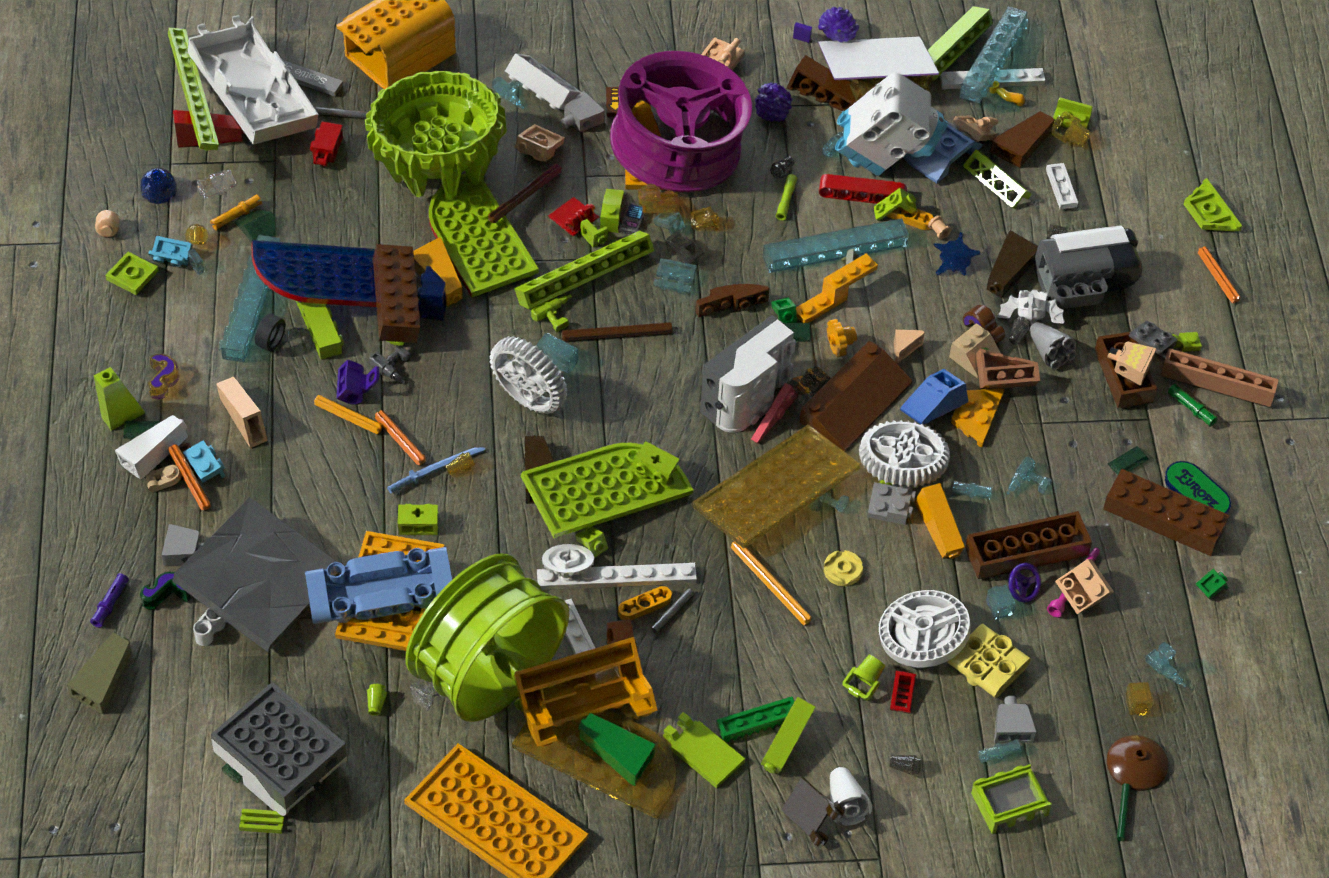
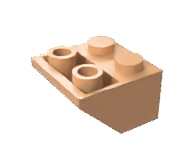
M1091 559L1085 560L1055 581L1077 614L1091 608L1114 593Z

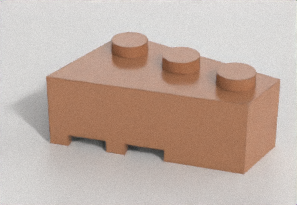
M979 349L976 353L980 390L1035 386L1040 382L1038 362L1017 357L1013 358L1001 353H992L984 349Z

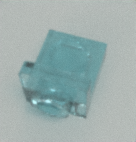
M664 209L653 219L656 226L668 228L672 237H675L685 228L679 212Z

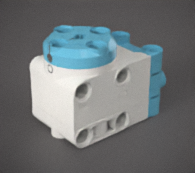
M892 73L839 115L837 124L844 128V135L836 143L835 150L849 158L854 167L859 168L862 166L879 176L907 153L915 158L921 156L929 157L939 143L943 132L948 126V122L944 120L941 112L931 107V94L929 91L924 90L900 73Z

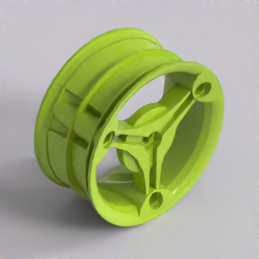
M500 553L485 557L458 574L427 607L408 642L406 667L414 677L433 682L436 692L443 697L449 698L456 714L466 722L482 721L499 713L519 697L514 680V672L552 660L566 634L570 615L569 607L560 597L543 592L538 582L534 579L525 578L519 562L513 556Z

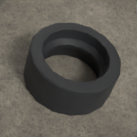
M267 314L261 320L255 333L256 346L267 351L276 349L285 332V320L274 314Z

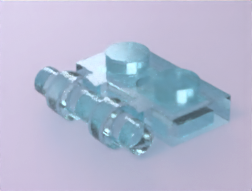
M661 258L656 276L661 277L662 280L655 279L653 286H658L663 290H676L678 293H690L691 286L685 285V282L692 284L697 265ZM669 279H671V280H676V281H678V283L670 282V281H668V280H669Z

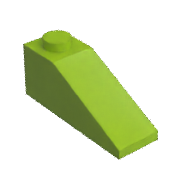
M606 189L600 216V229L606 226L609 229L608 232L618 233L624 190Z

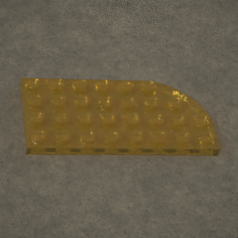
M609 709L596 716L656 744L655 756L636 786L631 785L580 740V730H578L581 720H570L561 726H551L558 741L546 747L536 745L526 721L512 742L513 749L656 819L669 801L675 788V761L664 740L654 731Z

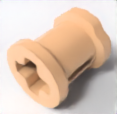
M941 216L932 218L928 225L930 229L937 233V237L940 240L948 237L952 231L951 227L946 226Z

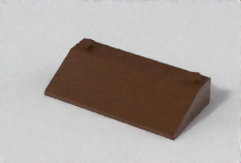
M868 341L801 408L799 422L845 452L913 381L884 349Z

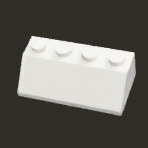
M515 53L505 70L509 74L510 79L515 82H521L523 88L537 93V98L542 101L547 100L550 103L549 106L557 111L559 109L564 110L565 105L581 93V91L529 55Z

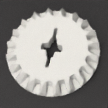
M575 544L554 546L548 549L542 556L544 568L550 573L554 572L555 575L562 574V576L579 575L580 572L586 573V570L591 569L594 563L593 553L589 549Z

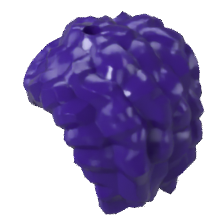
M832 7L827 9L819 18L818 29L823 30L826 37L832 41L837 40L842 43L855 38L860 26L856 23L857 21L848 9Z
M771 82L762 85L757 90L759 95L755 99L757 116L770 122L784 121L789 114L788 110L792 109L793 98H791L790 92L778 83Z

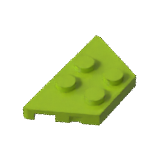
M1207 178L1203 180L1199 188L1196 187L1193 193L1185 199L1183 205L1202 230L1241 231V223Z

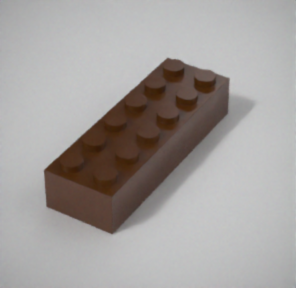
M376 244L373 267L379 341L417 343L420 319L413 247Z
M1121 469L1107 494L1103 508L1105 511L1209 556L1212 555L1229 518V515L1124 469Z
M1079 511L968 534L965 549L977 579H983L1010 573L1017 565L1022 563H1029L1034 567L1088 556L1092 541Z

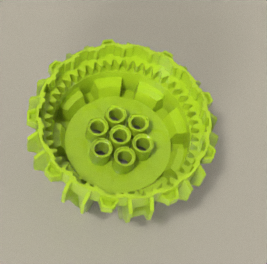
M449 71L419 72L413 76L400 79L393 83L392 86L378 92V98L371 103V111L366 114L365 119L366 131H370L367 135L368 149L373 151L375 160L385 165L396 183L404 180L414 196L419 198L424 196L427 179L429 178L441 179L445 196L447 198H454L457 195L459 180L463 171L466 172L473 185H479L483 181L493 156L498 153L499 140L507 133L505 107L500 105L501 97L498 93H493L491 88H488L479 80L471 78L469 74L452 73Z

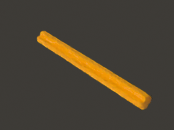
M740 540L734 541L731 544V549L803 625L810 623L811 615Z

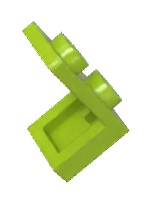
M901 188L897 189L874 206L876 220L880 221L898 207L911 214L917 210L914 195Z

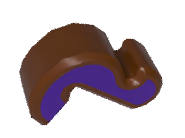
M976 305L963 315L964 326L977 323L991 334L996 344L1005 339L1003 327H998L994 313L985 305Z

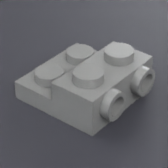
M874 482L867 518L905 525L907 517L911 518L913 508L909 504L910 502L914 503L916 491H912L913 485H909V487L901 485L900 487L899 484L891 486Z

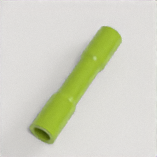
M789 174L787 176L782 199L776 213L778 220L783 221L787 217L789 203L798 179L796 175Z

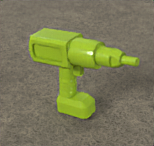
M571 294L554 298L531 308L532 319L538 322L547 317L556 332L568 327L569 320L566 317L558 320L555 316L557 314L555 310L566 303L572 297Z

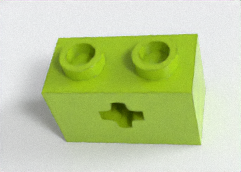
M645 441L635 456L632 468L666 486L677 468L679 458Z
M398 505V535H438V505Z

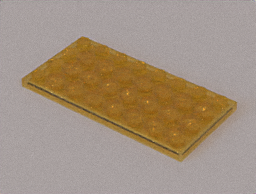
M808 424L694 500L692 505L694 509L744 549L860 470V463Z

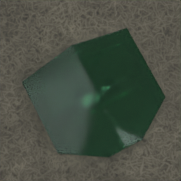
M255 210L235 221V224L254 246L276 235L275 216L269 210Z

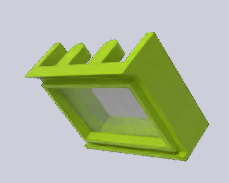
M1030 764L1017 766L1008 772H998L989 778H980L973 783L971 792L992 834L996 833L999 824L1006 822L1008 827H1012L1016 824L1017 818L1025 816L1027 821H1031L1034 819L1036 812L1041 810L1045 817L1049 816L1052 805L1048 802Z

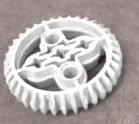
M508 336L494 346L489 356L491 359V369L494 370L493 374L496 375V380H499L500 385L504 387V391L509 393V396H512L514 400L524 405L525 408L527 407L531 411L534 410L536 413L543 415L553 413L562 406L567 396V384L564 382V377L561 376V371H558V366L554 365L553 360H550L548 355L543 353V350H539L537 346L527 342L526 339L522 340L520 337L516 338L514 336ZM507 354H512L515 357L510 360L507 358ZM549 392L550 397L543 396L542 394Z
M893 420L892 423L886 421L885 424L879 423V426H873V429H869L862 437L859 447L861 464L864 465L868 473H872L873 477H878V480H885V483L890 482L892 485L899 484L900 487L901 485H906L907 487L913 485L916 487L917 484L923 486L924 483L930 484L931 481H936L937 478L944 474L950 460L948 443L945 442V438L941 437V434H936V430H931L930 426L924 427L923 424L910 423L909 420L908 422H903L902 420L896 422Z

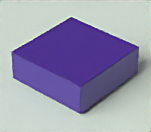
M796 22L793 38L809 43L812 27Z

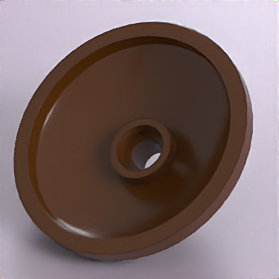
M1139 735L1125 736L1115 741L1109 748L1106 758L1107 768L1113 779L1120 785L1124 783L1130 784V789L1145 791L1157 787L1165 779L1169 767L1167 755L1162 747L1155 741Z

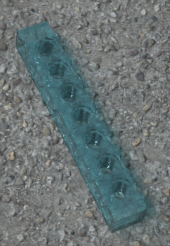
M1008 6L961 83L960 98L980 103L982 98L987 96L988 88L992 87L994 78L998 77L1000 68L1004 67L1006 58L1010 57L1012 48L1016 47L1018 38L1020 39L1023 34V29H1026L1028 26L1027 11Z

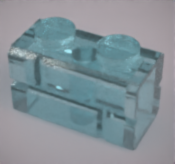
M545 333L536 345L539 350H543V353L548 355L550 360H553L554 365L558 366V369L569 373L578 362V348L570 346L549 333Z

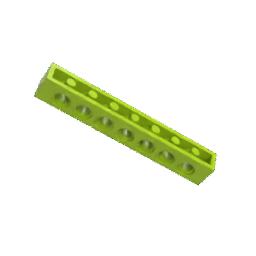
M637 231L514 288L519 304L527 309H531L653 252L654 247L650 234Z

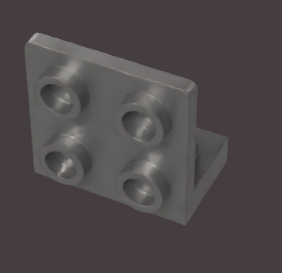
M1145 321L1129 334V337L1142 345L1156 348L1155 353L1165 359L1168 349H1174L1178 340L1171 333L1160 329L1156 324Z

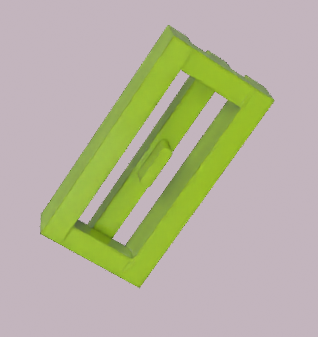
M242 809L241 822L239 824L240 831L282 834L284 816L278 812ZM245 822H252L258 824H278V826L245 824Z

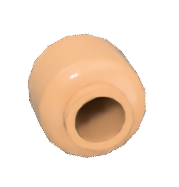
M104 210L98 213L95 222L96 232L103 237L116 235L119 231V216L111 210Z

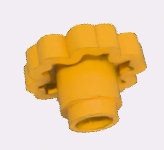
M837 319L827 322V337L830 348L837 358L847 355V345L857 341L856 330L854 327H842Z

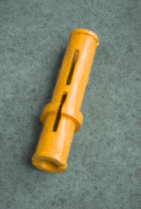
M256 194L210 220V223L214 224L212 227L215 230H218L243 214H249L250 210L262 205V201Z

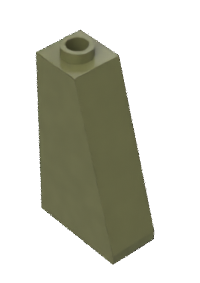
M113 632L67 684L69 695L103 714L132 653L130 641L125 636H119Z

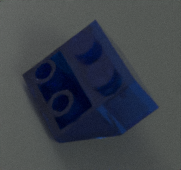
M426 266L425 273L421 274L422 287L418 288L417 294L421 318L443 321L446 311V283L430 266Z

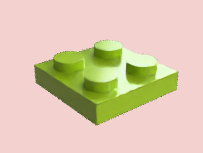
M127 252L105 276L107 281L137 295L157 274L158 266Z

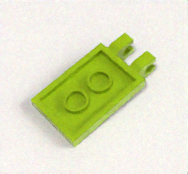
M682 712L677 718L679 720L677 725L684 731L679 735L675 728L668 725L664 729L665 734H663V737L672 745V752L715 788H718L744 763L745 758L703 723L696 720L693 722L690 716Z

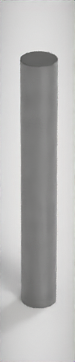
M321 107L315 108L316 112L320 115L366 119V114L368 113Z
M687 589L651 627V630L657 633L694 595V592L691 589Z

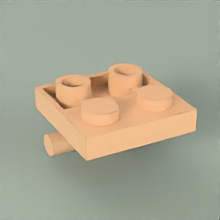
M714 37L701 55L715 59L733 71L744 56L745 50L738 47L741 43L738 38H735L729 44Z
M971 115L955 116L952 121L957 125L956 128L958 130L969 133L970 138L977 142L993 140L997 136V133L991 130L994 125L998 124V119L983 117L977 120Z

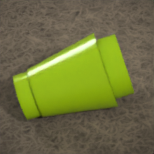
M371 684L369 689H367L369 715L379 716L381 714L387 695L384 685Z

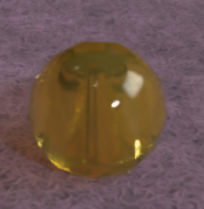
M193 224L187 228L185 239L192 244L204 245L208 239V232L203 225Z

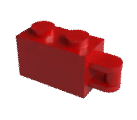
M321 122L320 127L316 129L315 140L310 145V151L313 152V164L327 166L328 162L334 163L343 140V125Z

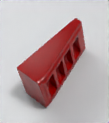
M896 670L890 710L910 714L916 674ZM899 681L908 682L910 685L899 684ZM897 689H908L909 692L898 691ZM897 695L907 696V697H908V700H907V699H902V698H896V696H897ZM895 702L906 703L907 707L897 706Z

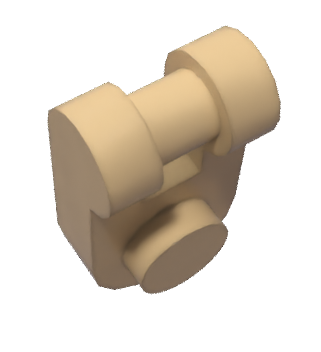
M168 465L158 470H151L146 475V480L149 481L147 484L148 490L150 492H157L177 484L182 477L179 468L176 465Z

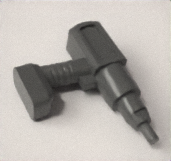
M400 345L388 358H385L379 352L373 353L369 357V364L372 367L378 366L379 372L382 375L385 374L389 378L405 385L406 382L393 366H395L394 361L400 358L403 361H407L411 358V355Z

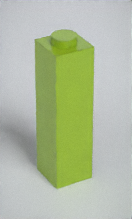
M799 697L796 698L761 762L766 771L780 773L813 713L814 705Z

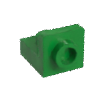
M789 297L771 302L772 309L778 315V320L784 325L797 323L796 305Z
M1214 569L1195 583L1209 600L1223 588L1225 590L1229 588L1226 583L1228 581L1227 577L1221 571L1217 573Z

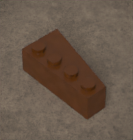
M807 55L803 57L796 67L786 88L791 91L796 89L800 91L799 94L804 96L807 94L813 96L818 102H828L831 107L840 111L847 110L861 99L865 92L846 79L834 80L829 68Z

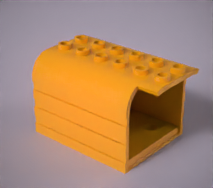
M374 0L348 15L341 23L336 25L337 29L343 32L345 56L382 89L392 86L393 83L405 77L413 76L419 72H426L456 53L455 18L445 0Z

